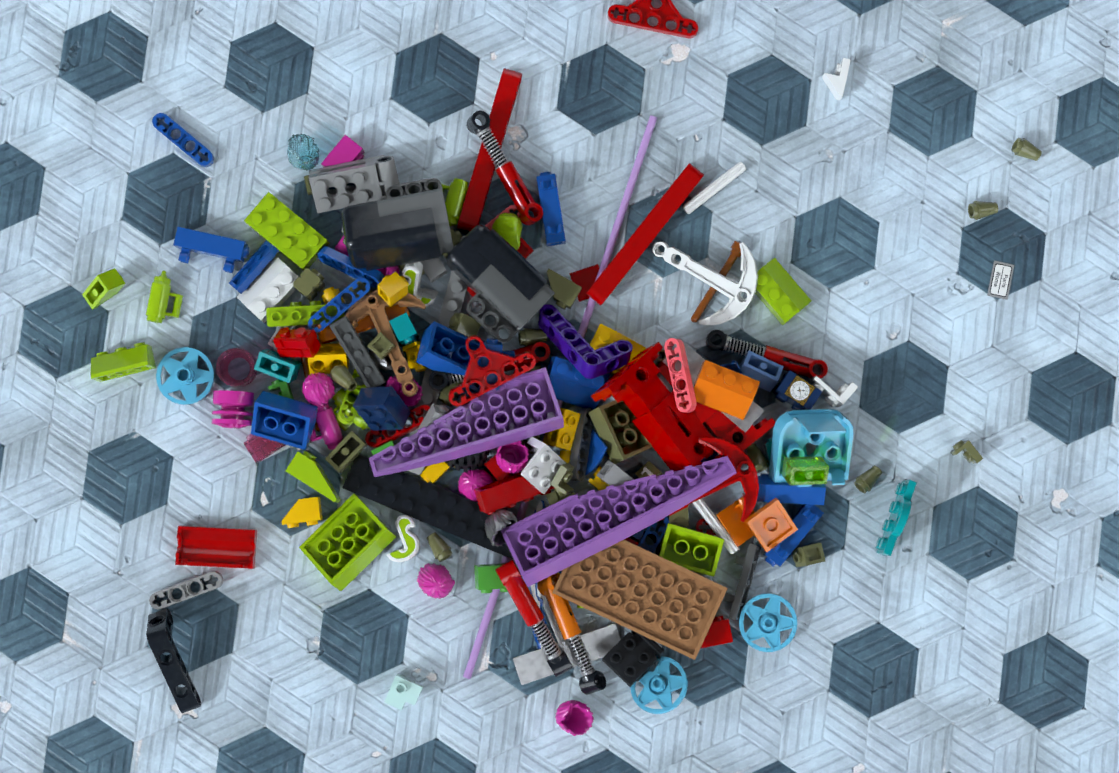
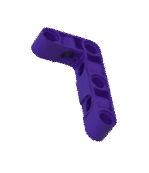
M545 304L540 309L538 326L585 378H597L629 363L632 352V344L629 341L619 340L594 350L556 307Z

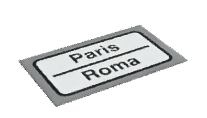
M994 261L987 296L1008 300L1014 265Z

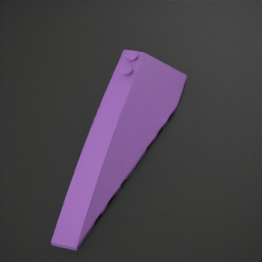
M546 367L513 378L500 385L499 390L496 391V388L488 391V393L471 400L468 404L459 406L438 418L426 428L425 426L412 436L401 439V442L389 446L369 458L374 477L465 457L563 428V416Z

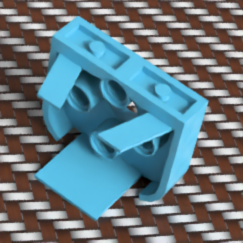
M835 409L793 410L782 414L775 422L773 428L769 466L770 478L774 483L791 482L798 487L812 486L809 483L811 481H832V485H845V480H848L854 435L851 422L843 413ZM807 443L816 445L813 453L808 456L804 455L803 447Z

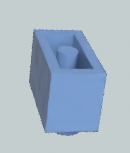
M752 351L747 352L739 366L743 375L760 381L758 387L768 392H771L777 384L783 370V366Z

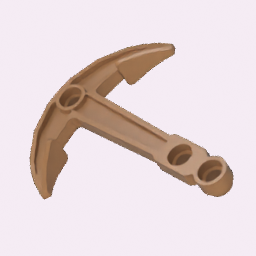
M378 290L367 293L348 309L346 315L354 328L358 326V321L369 315L378 334L381 332L395 345L388 353L392 361L391 366L399 384L402 385L403 393L408 397H412L417 394L418 386L413 381V374L407 360L401 353L386 314L385 308L390 306L380 297ZM410 293L394 304H398L399 307H416L424 310L427 307L420 299ZM371 298L376 299L374 304L369 303ZM400 367L405 368L404 373L398 372ZM411 384L413 386L412 390L407 391L406 386Z

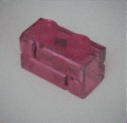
M252 434L246 437L247 441L244 442L245 447L257 463L286 445Z

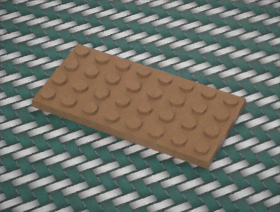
M622 540L563 569L552 593L695 660L728 588L626 540Z

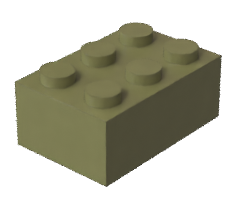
M614 400L589 412L599 437L607 446L606 452L612 463L617 464L652 448V445L632 422L636 416L623 400L618 403Z

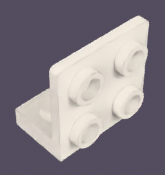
M817 376L809 381L810 384L822 391L821 394L826 397L824 400L832 407L843 405L858 388L853 382L848 385L845 383L834 392Z
M531 437L527 443L533 448L531 451L535 455L521 472V475L537 490L545 494L551 486L550 483L561 465L566 464V462L545 443Z

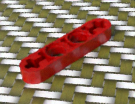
M421 405L411 410L409 417L413 419L412 426L408 428L404 426L403 429L396 430L393 436H389L387 430H370L365 436L367 445L378 448L418 429L424 417L417 419L416 416L423 415V410L428 411L430 406ZM373 435H384V437H379L376 439L377 443L371 442V440L374 439Z

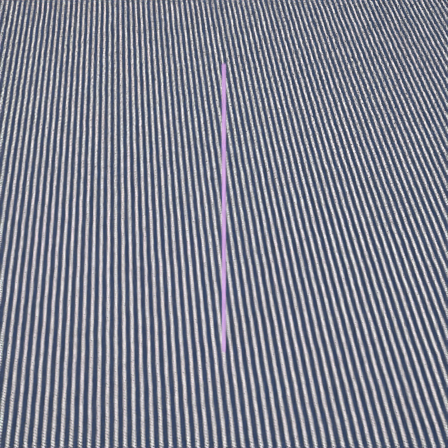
M655 116L649 117L595 281L609 264L657 120ZM589 297L578 330L583 338L585 337L596 303L591 297ZM557 400L561 408L563 401ZM521 501L516 516L518 520L524 519L530 501ZM503 556L501 563L509 562L510 558ZM492 589L463 675L465 678L471 679L500 589Z

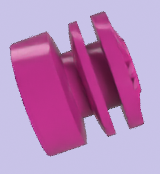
M228 390L213 391V404L221 406V410L212 411V414L220 415L221 419H212L211 424L223 428L238 429L252 426V421L244 420V417L253 416V413L245 411V407L254 406V393Z

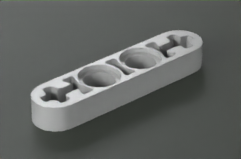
M209 572L155 592L149 599L150 605L157 610L215 590L223 584V577L219 572ZM212 575L218 577L219 581L216 582V586L213 583L206 585L208 589L205 590L204 582L211 580ZM195 581L201 585V589L197 593L192 592L190 588L191 584ZM176 588L182 591V597L178 600L172 596V592ZM168 591L169 599L162 601L161 606L155 604L154 600L157 599V595L159 598L167 596L165 592Z

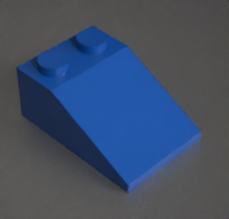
M434 321L423 331L416 362L431 370L465 375L470 360V355L465 346V341L468 337ZM475 340L469 342V348L472 350H476L480 346V343Z

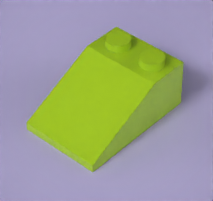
M305 450L303 453L298 451L285 471L333 502L339 503L341 499L321 465L315 461L317 457Z

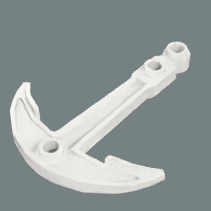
M659 241L653 246V253L657 257H663L669 264L680 270L687 271L729 297L730 300L724 308L719 309L709 317L698 320L699 324L718 325L736 318L749 306L756 293L758 281L756 262L744 242L740 243V270L743 273L739 283L692 260L689 255L675 247H669L664 241ZM660 245L665 247L664 252L659 250ZM676 255L681 256V261L676 260ZM742 292L747 294L746 299L741 297Z

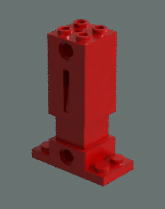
M657 342L638 353L627 365L593 393L591 397L595 402L600 399L605 401L610 396H613L617 403L623 400L636 416L632 422L670 470L675 472L685 469L686 466L692 465L695 467L701 465L703 458L706 459L712 455L714 451L711 447L698 442L699 438L712 436L693 412L686 413L678 410L674 392H669L658 378L657 374L660 370L653 361L660 356L658 352L663 347Z
M660 362L657 366L660 372L657 375L668 389L673 391L669 368L664 362ZM682 379L679 382V388L684 390L686 382ZM696 402L695 410L692 411L713 437L727 440L737 445L743 451L775 425L773 418L769 420L764 418L755 426L752 424L745 433L721 411ZM733 434H737L740 437L739 443H735L732 440ZM718 455L714 459L725 457V455Z

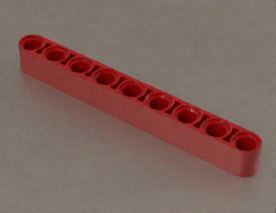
M506 68L503 69L489 116L491 134L494 133L492 136H495L494 139H497L496 143L499 142V148H502L522 79V73ZM481 143L457 226V228L469 232L480 223L496 164H493L494 161H491V155H488L489 152H486V146H483L484 143Z
M691 163L685 167L586 294L600 306L605 302L704 176L702 172Z

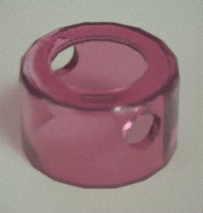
M228 349L217 360V375L221 381L229 386L236 388L245 387L256 378L257 370L254 369L256 360L243 349ZM235 358H243L250 365L249 375L243 380H235L228 373V365Z

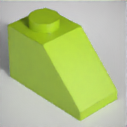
M114 268L97 275L82 295L93 310L116 295L126 283Z

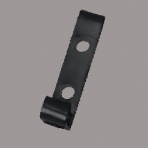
M165 608L148 615L146 637L180 712L185 713L201 707V700L173 641V618L170 610Z

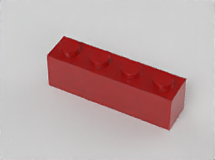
M519 472L476 488L474 491L480 511L490 515L501 508L514 507L517 505V502L522 500L523 502L533 500L534 496L538 494H549L554 487L551 485L546 493L543 494Z

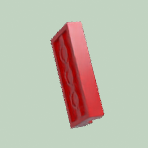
M178 526V547L175 555V565L255 569L257 530Z

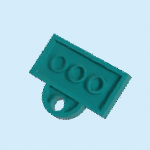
M905 480L897 485L895 490L897 497L895 502L892 501L890 504L889 512L891 514L889 519L884 521L882 527L884 533L882 538L879 537L877 540L876 548L878 550L876 553L883 556H891L896 540L907 523L912 505L911 498L917 482Z

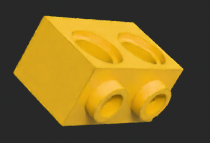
M320 344V350L314 358H308L310 374L318 372L330 374L331 370L337 365L346 366L349 370V358L339 344Z
M560 408L564 427L545 433L543 443L571 451L580 413Z

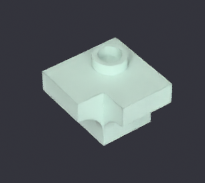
M397 674L384 703L399 710L403 709L406 702L415 705L423 686Z

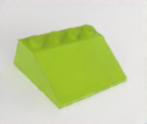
M354 493L299 548L328 582L339 591H342L396 536Z

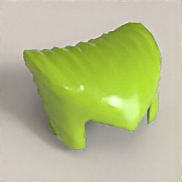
M514 213L500 214L494 221L492 229L497 231L516 250L519 249L523 228L520 218Z

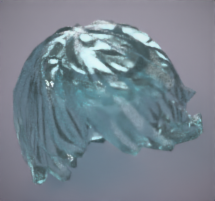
M302 133L300 135L293 134L290 137L287 149L290 164L295 168L305 171L311 170L318 165L319 148L314 143L315 138Z

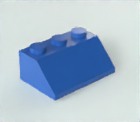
M551 357L547 369L557 400L582 408H591L592 410L596 409L600 400L595 402L591 395L608 381L610 375L606 373L594 379L585 378L570 361L559 357Z
M262 391L254 403L251 434L306 450L316 423L318 406Z

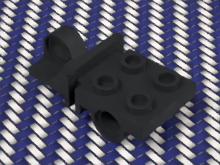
M631 631L602 658V661L631 687L657 662V658H661L665 650L655 641Z

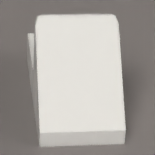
M843 58L841 63H837L836 75L824 73L822 79L836 100H841L843 97L850 59Z

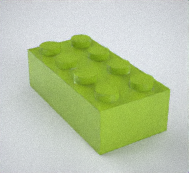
M270 192L263 197L244 220L248 226L303 271L306 268H310L318 258L317 254L322 247L330 244L326 238Z

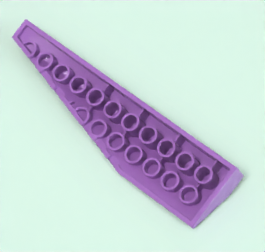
M728 456L703 462L702 465L695 467L690 465L679 471L674 472L670 470L666 471L663 475L656 476L655 474L624 482L623 485L607 486L604 490H591L587 494L580 496L578 494L572 495L500 531L527 587L647 528L702 496L737 472Z

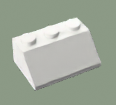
M275 256L266 265L262 273L252 281L249 288L242 294L240 293L237 298L265 323L267 321L266 308L280 307L295 292L296 288L293 286V282L299 276Z

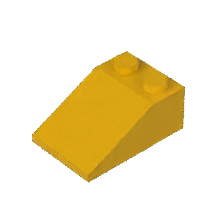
M601 323L590 343V346L596 350L619 340L629 341L632 344L630 361L638 353L646 349V347ZM620 367V368H618V369H616V370H613V371H611V372H609V373L615 375V374H616L620 369H622L623 367Z

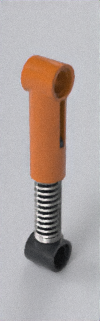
M557 572L537 582L539 592L546 597L563 639L570 642L568 645H571V651L574 652L572 655L575 654L573 658H576L575 661H578L576 664H579L578 668H581L579 669L582 675L579 679L580 689L584 694L589 695L604 690L606 678L602 672L595 671L594 666L591 665V659H588L590 656H587L586 646H583L584 643H581L583 641L580 640L581 636H579L581 630L569 601L552 593L560 577V574Z

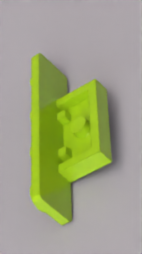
M321 300L309 301V305H302V301L290 302V306L268 307L266 308L267 326L308 325L311 316L325 306V304H321ZM333 305L328 306L326 309L327 315L331 317L335 316L338 312L337 308ZM323 312L319 313L322 316L319 320L315 318L312 320L314 322L313 325L320 324L323 320H326V323L330 321L324 316ZM342 313V314H341L337 319H335L332 323H334V322H336L337 320L343 318V317L345 316V313Z

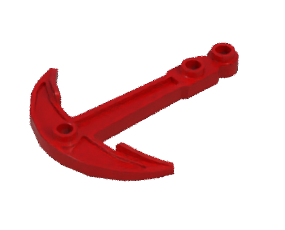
M716 437L699 438V443L711 447L721 456L723 454L728 456L737 473L690 503L740 481L745 492L742 493L743 509L740 521L744 522L756 505L759 491L757 471L752 460L741 448L727 440ZM747 464L748 469L742 470L741 466ZM687 504V505H685L684 507L678 509L677 511L673 512V513L670 514L669 516H671V515H673V514H675V513L681 511L682 509L688 507L689 504Z

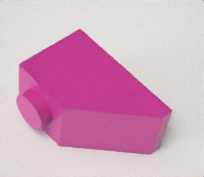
M344 135L321 165L327 167L361 160L364 158L363 154L365 152L362 147L347 135Z

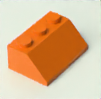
M705 360L701 365L693 388L696 402L744 420L760 381Z

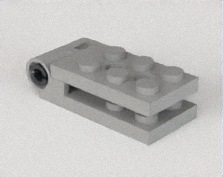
M381 155L309 170V181L317 213L387 199V189L392 185L400 184L393 156Z

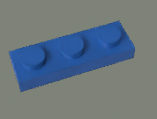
M266 240L232 278L229 284L242 294L249 288L252 281L262 273L266 265L275 258L279 250Z

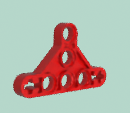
M636 0L628 6L614 4L608 9V19L615 24L688 39L694 38L698 32V24L694 20L682 18L671 0H660L662 6L659 8L652 6V0ZM615 10H619V14L624 15L625 11H627L626 20H623L624 16L621 15L614 18L612 13ZM632 13H636L640 19L638 22H631L629 16ZM650 17H655L658 20V24L650 26L647 20ZM674 21L677 27L674 30H669L666 27V23ZM680 23H683L682 27L684 28L692 25V29H694L691 33H687V29L684 28L681 29V32L678 31Z
M469 336L465 341V346L470 355V360L462 384L450 390L448 394L449 401L454 406H461L534 368L536 364L535 356L528 351L514 357L487 349L479 336ZM473 339L480 342V346L476 350L469 348V342ZM527 356V358H532L530 360V365H527L526 363L520 365V367L522 368L521 370L518 369L517 364L514 362L518 360V363L520 364L524 361L523 357ZM480 357H487L489 363L487 366L481 367L478 365V359ZM513 365L515 367L514 373L511 375L505 374V366ZM489 374L497 375V382L494 384L488 383L486 380ZM472 383H478L480 390L472 393L469 390V386ZM466 387V391L470 395L469 397H466V394L460 397V401L452 399L455 392L461 394L464 392L462 388Z

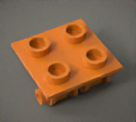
M743 496L716 514L737 547L754 536L746 522L740 521L743 509ZM755 508L753 509V511H752V513L749 515V517L755 513V512H754Z

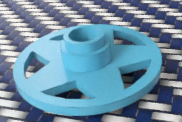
M182 347L174 349L167 353L158 365L156 373L157 385L161 393L168 400L181 405L194 404L205 398L213 386L214 369L212 363L205 354L194 348ZM188 352L182 362L170 358L177 353ZM199 356L206 362L209 371L198 368ZM164 366L171 376L162 385L161 373ZM209 382L205 391L197 397V385ZM181 390L186 401L175 399L169 393Z
M769 593L760 594L751 598L742 608L739 616V629L743 639L752 648L762 652H775L786 647L794 638L797 630V616L791 604L781 596ZM770 598L764 609L752 605L753 602L759 599ZM780 602L789 609L792 618L780 615ZM745 613L753 622L746 632L743 625ZM792 628L789 637L781 644L780 631ZM764 637L770 648L760 647L751 641Z
M661 656L660 659L657 658L659 662L654 671H648L639 680L644 685V688L638 697L635 690L636 682L630 687L635 703L644 711L652 714H664L675 709L683 701L688 687L687 676L682 666L669 657ZM670 663L678 668L682 676L670 675ZM682 688L679 697L673 703L671 692ZM657 700L663 709H652L645 705Z

